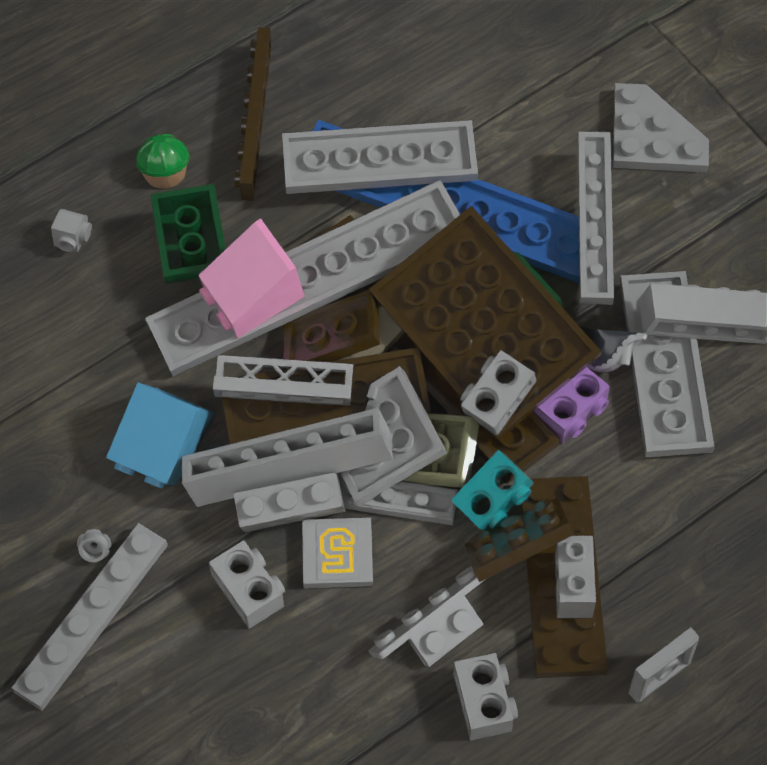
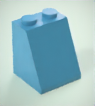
M137 382L106 458L116 462L114 468L133 476L134 472L137 471L146 475L144 481L162 489L165 484L176 486L182 476V456L195 453L216 413L159 388Z

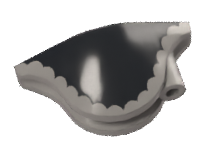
M579 326L601 351L602 355L587 366L588 369L598 372H611L621 365L629 366L632 349L637 344L645 341L647 337L645 333L598 330Z

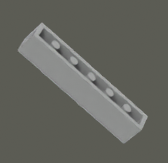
M379 408L182 456V484L195 505L199 507L234 498L233 493L393 460L391 432Z

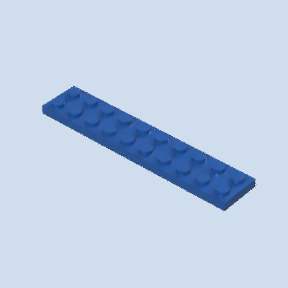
M318 120L312 131L339 130L342 128ZM479 179L477 181L443 183L459 214H462L472 206L514 254L518 251L530 265L580 284L578 216ZM430 184L335 191L381 208Z

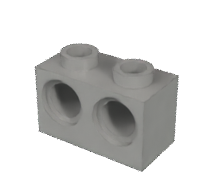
M500 350L496 357L490 356L481 369L482 377L476 385L471 383L461 396V401H463L461 407L464 414L473 417L476 422L495 435L499 434L536 383L535 372L502 350ZM504 371H511L515 374L514 380L508 384L499 383L497 377ZM490 398L495 401L493 409L487 412L477 409V405L482 399Z
M571 536L556 544L557 618H593L596 604L593 536Z
M243 540L211 560L209 567L211 576L250 629L284 607L283 593L285 588L275 574L270 576L264 569L266 562L258 549L253 548L251 550ZM238 565L248 567L247 571L241 574L232 572V569ZM259 591L268 594L265 599L260 601L250 598L255 592Z
M496 653L455 661L453 675L470 741L512 732L513 721L518 718V711L514 697L508 698L505 685H509V677L505 663L499 664ZM478 674H485L492 681L481 685L476 683L473 678ZM487 707H493L500 712V715L496 718H487L481 711Z

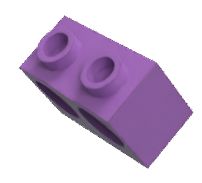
M586 367L535 409L534 413L560 440L559 442L563 444L570 437L576 438L584 430L587 424L586 421L593 414L599 416L609 404L607 398L610 386ZM586 391L590 393L591 396L583 397L579 395L578 392ZM565 413L569 418L561 419L555 414Z

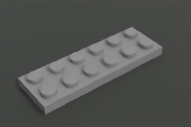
M472 120L282 133L286 194L433 184L439 180L442 183L478 180Z
M686 271L621 275L620 288L627 332L643 333L639 299L650 283L665 282L669 285L687 286ZM647 335L646 340L637 344L631 353L645 457L713 453L714 441L697 339Z

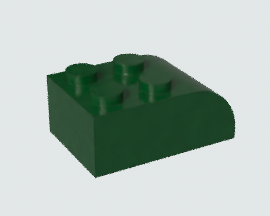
M214 184L150 194L165 284L200 279L198 275L226 250Z

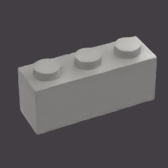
M336 472L233 493L239 526L244 532L346 512L340 481Z

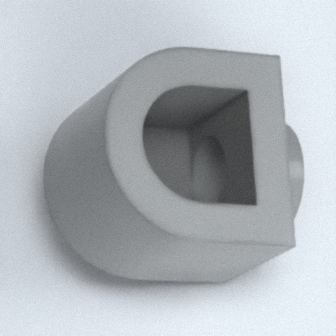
M60 209L51 227L54 246L66 252H79L82 242L88 241L92 230V224L88 222L87 215Z

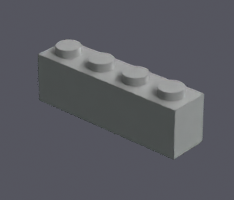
M657 282L650 283L639 299L643 333L647 335L767 343V293H762L758 290L738 291L730 290L726 287L714 289L702 288L697 285L678 286Z

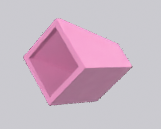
M262 219L254 222L198 275L203 285V288L199 289L201 296L209 307L213 304L219 310L216 317L225 331L232 329L237 338H240L305 297L296 267Z

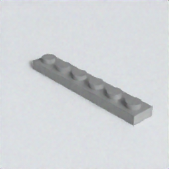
M578 132L580 304L613 305L614 274L610 132Z
M138 523L13 685V692L43 711L168 546L167 540Z

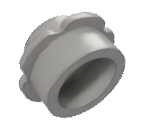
M89 529L85 534H81L78 537L77 546L79 547V554L88 562H98L109 554L108 548L111 547V540L108 535L102 534L100 530ZM96 542L97 546H93L91 543Z

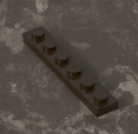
M258 27L257 40L251 39L250 57L254 58V64H248L247 82L251 83V89L245 90L244 108L248 109L247 116H242L241 134L245 135L244 142H239L238 161H242L241 168H236L234 180L235 187L240 188L241 200L254 201L272 50L270 28Z

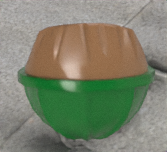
M157 133L146 138L136 155L137 169L151 186L160 189H167L178 185L185 178L187 165L190 160L188 148L171 134Z

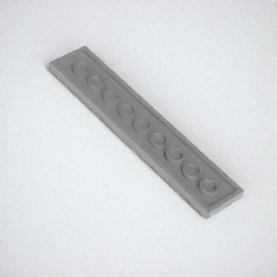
M439 180L285 252L297 269L305 297L240 338L236 337L232 329L225 331L216 317L219 310L214 304L209 307L200 292L145 319L172 376H175L383 278L460 214L443 183Z

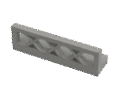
M218 355L213 391L215 397L350 406L353 364ZM224 364L239 365L247 375L243 378L223 377ZM246 366H255V368L250 371ZM270 367L280 375V378L277 380L257 379L254 375L262 368ZM280 368H285L289 370L286 373H283ZM297 369L307 370L314 380L312 382L290 381L288 377ZM313 370L323 372L318 376ZM331 372L346 373L345 385L326 384L322 379Z

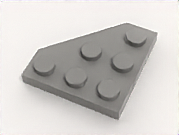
M615 83L613 168L708 172L709 139L646 84Z
M400 366L370 385L367 394L369 400L365 409L367 411L379 408L391 432L393 460L341 472L355 503L359 506L447 454L405 371Z

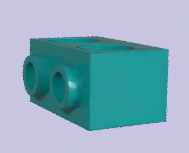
M498 450L451 501L479 529L489 531L501 526L502 522L508 517L505 513L514 504L520 505L531 494L529 488L534 482L504 453ZM507 473H513V485L509 489L502 490L500 487L501 478ZM483 498H489L490 509L487 513L478 515L476 510L478 502Z

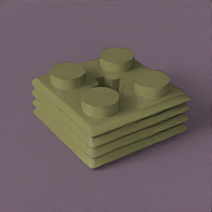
M427 413L447 454L403 480L405 482L463 488L470 480L479 424L471 416Z

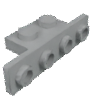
M472 567L465 569L456 576L457 582L448 589L442 588L433 593L428 599L430 603L421 610L414 609L406 614L401 620L403 622L402 625L394 631L387 630L380 634L374 640L376 645L368 650L374 658L384 659L408 640L423 664L430 667L483 625V622L465 597L467 593L483 581H478Z

